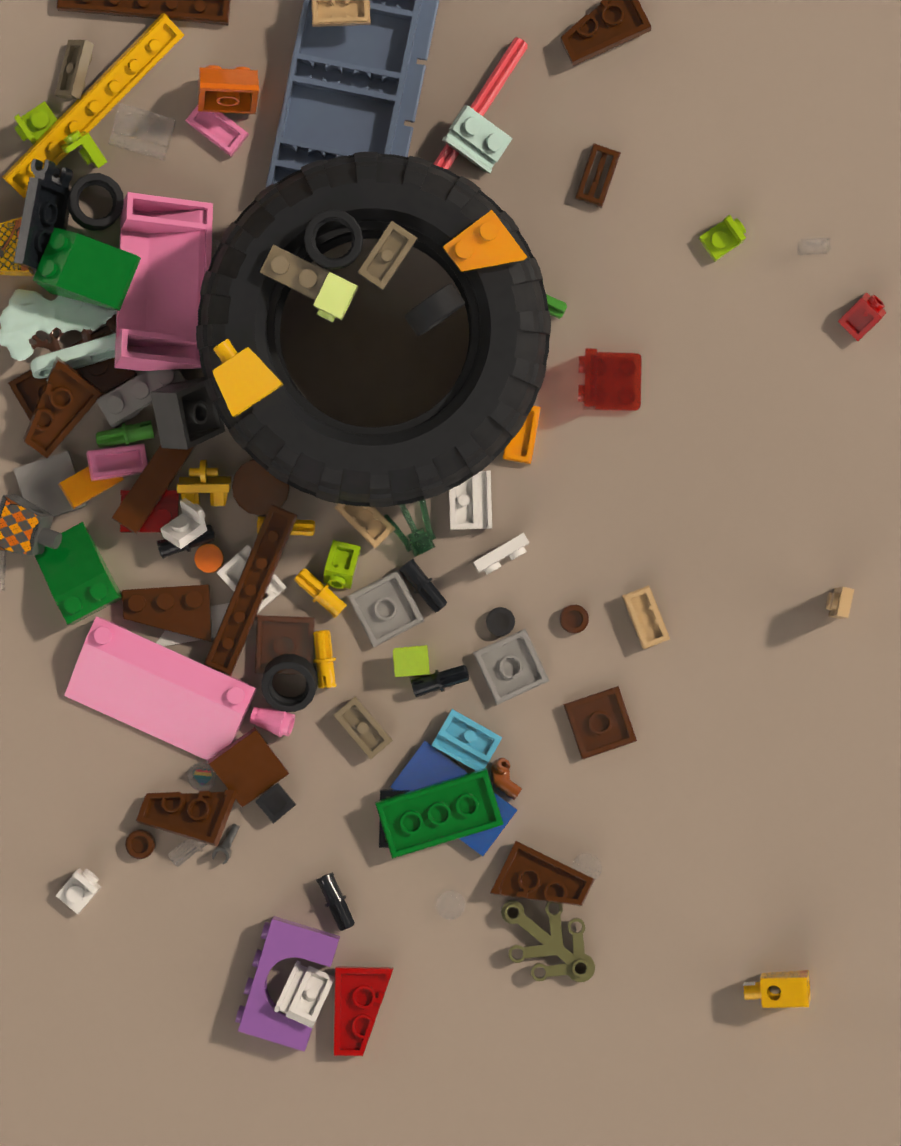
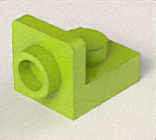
M44 101L23 116L19 114L14 116L18 123L14 128L23 142L29 139L34 144L57 121V118Z
M76 130L64 138L66 143L61 148L65 153H69L78 146H81L82 149L78 152L87 165L92 163L94 167L100 168L107 163V160L88 132L83 131L80 133Z
M728 215L722 222L701 235L699 240L714 262H716L745 241L744 233H746V230L738 218L733 220L731 215Z
M333 540L324 569L323 582L333 588L351 589L361 546Z

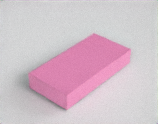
M198 105L185 120L186 123L230 157L234 155L249 136L248 132L223 113L199 112Z
M144 443L90 450L86 453L91 481L139 475L148 464Z

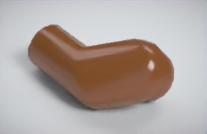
M499 758L491 766L492 784L515 800L522 788L510 780L509 761L505 758Z

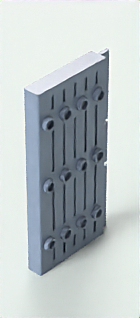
M311 0L303 1L265 188L297 172L301 167L318 160L324 161L336 157L354 155V153L378 152L379 154H394L408 157L413 127L405 126L404 123L405 121L415 122L426 69L424 64H417V59L424 61L428 59L439 0H370L371 25L326 27L312 26Z

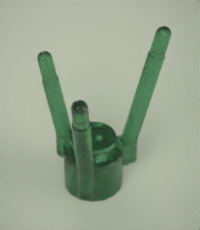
M426 500L419 501L426 532L423 527L417 529L405 504L399 505L412 532L408 534V538L388 514L384 515L396 528L394 532L403 542L407 552L412 550L415 557L435 548L432 540L436 539V536L431 527Z

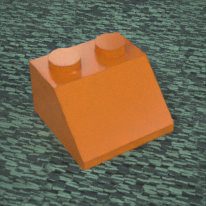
M217 65L199 68V112L256 114L259 93L258 70H251L248 67L222 69Z

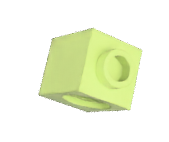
M329 272L313 304L315 308L319 309L316 315L332 323L335 318L342 321L358 286Z

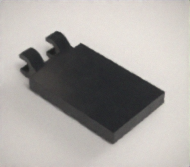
M33 159L31 162V171L35 177H29L14 258L15 264L37 271L54 228L67 229L69 218L67 199L70 193L68 188L73 177V171L66 167L62 168V173L59 177L60 169L56 168L55 163L49 160H45L44 168L42 169L43 162L37 159Z

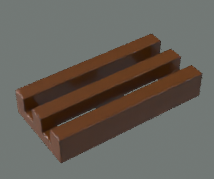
M593 144L575 196L576 200H582L602 208L621 152ZM598 151L602 153L589 194L586 195L583 194ZM609 155L613 159L600 197L597 199L594 198V194L607 156Z

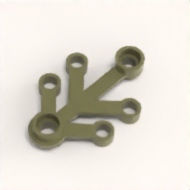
M508 900L503 904L501 908L503 919L509 924H519L543 944L524 947L519 944L511 946L508 951L511 961L520 963L525 958L556 955L565 962L549 966L543 963L534 964L531 968V975L534 980L544 981L547 977L568 975L576 982H586L593 976L595 964L593 959L585 954L583 940L585 924L582 919L572 918L567 925L568 931L572 934L573 953H571L563 946L560 917L563 907L561 903H556L559 905V911L555 914L550 913L548 910L549 905L553 902H547L545 905V911L549 916L550 934L524 914V907L519 901ZM511 907H515L519 911L515 918H511L507 914L508 909ZM573 922H580L582 924L579 932L571 930ZM516 948L521 949L523 952L522 957L519 959H515L512 956V951ZM578 963L586 965V970L583 973L576 972L575 966ZM537 967H543L545 974L542 977H537L534 974V970Z

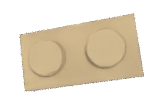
M838 587L834 588L833 593L829 592L826 601V609L830 610L829 617L838 619L849 617L854 589Z

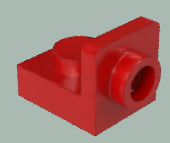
M865 293L838 322L859 341L884 317L886 311L883 308L885 306L877 296H870L868 293Z

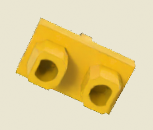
M200 460V468H189V477H179L177 493H181L182 499L186 498L193 504L196 503L198 505L200 504L199 493H210L211 506H226L228 493L232 485L231 476H218V468H208L207 460Z

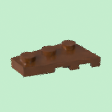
M602 0L598 7L589 15H585L561 37V43L572 65L575 66L650 32L651 24L639 0Z
M56 356L24 435V442L45 458H48L96 403V400L102 396V391Z
M209 584L122 590L123 619L213 642Z
M224 790V792L199 791V793L183 794L181 792L146 793L136 821L146 826L218 847L238 793L235 790Z
M515 841L490 893L493 895L583 906L595 879Z

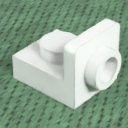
M186 498L180 501L182 514L160 528L162 537L180 549L207 531L204 510L200 505L193 504Z
M80 868L72 874L73 876L56 894V897L76 914L82 911L101 888L97 883L99 878L88 869L83 871Z

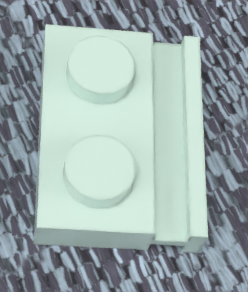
M464 105L442 141L484 172L491 173L492 167L498 162L513 138L470 106Z

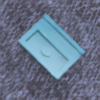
M452 709L431 746L471 769L478 771L487 766L502 737Z

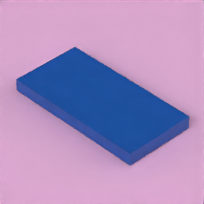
M424 741L390 788L393 790L412 791L468 774V772ZM495 792V798L504 825L459 838L481 856L485 855L517 812L515 807Z

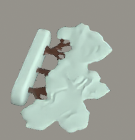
M17 289L9 299V305L0 316V345L7 347L11 357L18 361L26 360L30 357L36 347L49 349L51 353L36 357L30 363L34 378H48L56 356L75 370L115 358L117 310L62 296H57L56 299L50 301L36 291ZM102 324H106L114 332V334L95 340L90 338L92 331L98 329ZM58 329L59 335L55 338L53 332ZM40 330L46 332L52 341L49 343L48 339H45L43 342L36 336V332ZM71 330L81 332L84 343L65 349L60 348L58 342L65 332ZM29 339H34L37 344L31 345Z

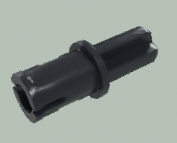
M209 524L206 525L207 531L182 549L166 539L158 540L157 546H160L158 550L161 557L164 559L185 550L191 552L193 547L214 541L215 532L213 527Z
M414 559L399 569L416 589L414 593H419L433 612L436 613L446 606L447 601L431 582L433 579L425 575Z
M461 665L441 672L435 670V673L428 676L412 679L411 684L415 697L438 690L443 692L446 687L469 680V672L465 665Z
M331 872L316 879L327 902L325 907L329 906L338 929L343 931L352 927L355 922L345 902L347 897L342 895L334 873Z

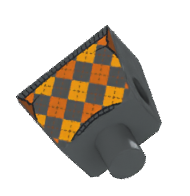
M17 494L2 496L0 503L1 551L24 555H39L44 552L45 546L57 549L61 543L62 534L50 529L53 515Z

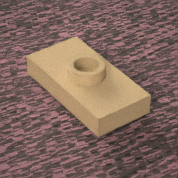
M311 0L313 27L371 25L370 0Z
M340 503L334 507L375 549L396 529L375 507L351 506Z
M649 585L622 596L643 650L670 640Z

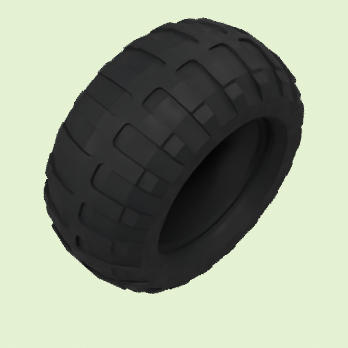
M378 152L354 153V155L341 156L324 161L318 160L301 167L297 172L263 189L224 232L209 269L205 273L200 291L201 299L198 309L196 341L205 379L204 382L212 403H214L220 418L228 428L233 439L258 464L278 480L316 498L351 506L389 507L429 499L461 485L485 469L507 447L524 425L545 378L549 353L551 319L542 273L536 258L533 257L527 242L519 232V228L514 220L472 181L436 166L431 161L413 156L404 157L394 154H379ZM340 210L354 217L361 227L363 239H380L390 222H395L417 237L412 247L427 254L447 272L465 301L464 305L469 323V343L462 371L452 389L439 403L412 420L386 427H361L335 420L318 410L303 396L286 368L280 343V326L283 308L291 288L261 274L260 270L273 244L312 263L313 260L306 251L304 235L311 219L322 211ZM490 210H493L528 258L520 262L460 272L442 247ZM340 222L325 223L316 233V247L321 254H324L339 245L352 242L351 232ZM226 339H229L237 353L249 347L283 383V386L236 417L231 415L212 373V370L223 364L213 348Z

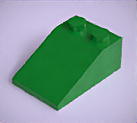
M54 228L33 281L50 294L120 311L141 258L79 233Z
M84 522L62 532V540L57 549L45 546L42 554L35 555L51 594L67 625H74L122 599V594Z

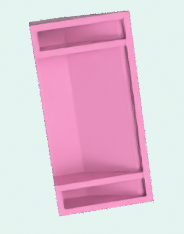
M127 192L120 216L119 249L137 255L141 260L121 309L117 311L114 368L137 371L201 368L196 341V326H198V309L201 299L202 281L211 264L213 203Z
M96 616L85 639L64 696L208 761L234 742L258 688L130 632L127 628L105 618Z

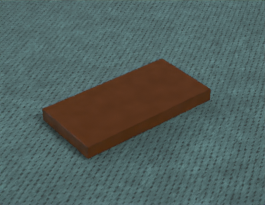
M106 325L90 334V338L95 340L111 335L113 332ZM83 339L73 344L72 346L84 343ZM115 358L75 369L98 387L103 393L102 396L137 376L135 370L114 368ZM31 370L8 382L29 420L33 416L48 379L34 378Z

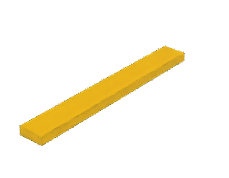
M162 13L86 90L81 98L29 148L2 178L25 198L29 177H35L31 171L32 160L42 161V169L44 168L45 160L52 161L57 166L68 154L61 148L66 143L64 138L76 130L80 133L83 131L89 133L184 36L181 30L166 14Z

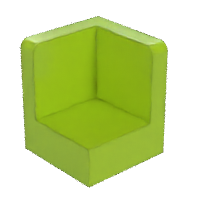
M428 645L393 649L395 677L430 674Z

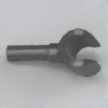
M233 824L223 844L219 845L212 853L213 860L218 851H223L226 854L223 864L227 863L232 854L230 847L240 826Z

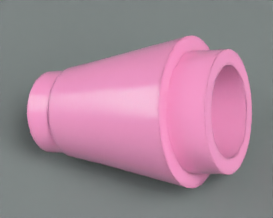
M254 707L250 717L251 724H255L278 737L283 735L289 737L295 722V714L274 708Z

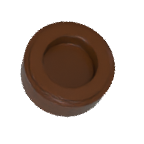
M569 605L562 610L559 620L565 631L579 633L587 627L589 616L582 606Z
M144 829L133 831L129 834L125 843L129 855L136 859H144L150 856L156 845L154 836Z

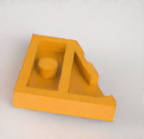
M490 210L442 247L460 272L520 262L528 258L493 210Z

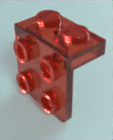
M585 348L584 356H579L578 373H583V385H578V402H583V410L637 411L641 406V355L638 353L597 352V349Z

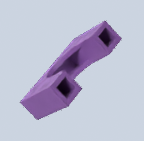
M274 916L271 923L266 921L261 934V938L266 939L263 950L257 949L252 966L257 967L254 978L249 977L247 980L244 994L249 996L246 1006L240 1005L235 1022L240 1023L238 1032L305 1052L312 1028L286 1017V1014L278 1011V1013L274 1011L276 1004L271 999L267 989L268 974L275 964L287 958H301L331 967L340 936Z

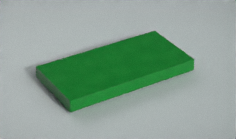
M487 768L375 802L392 858L504 825Z

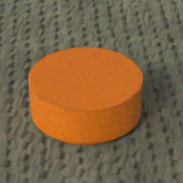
M204 544L197 549L194 561L201 571L213 573L222 567L224 555L222 550L216 545Z

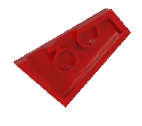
M335 967L334 1056H363L394 967Z

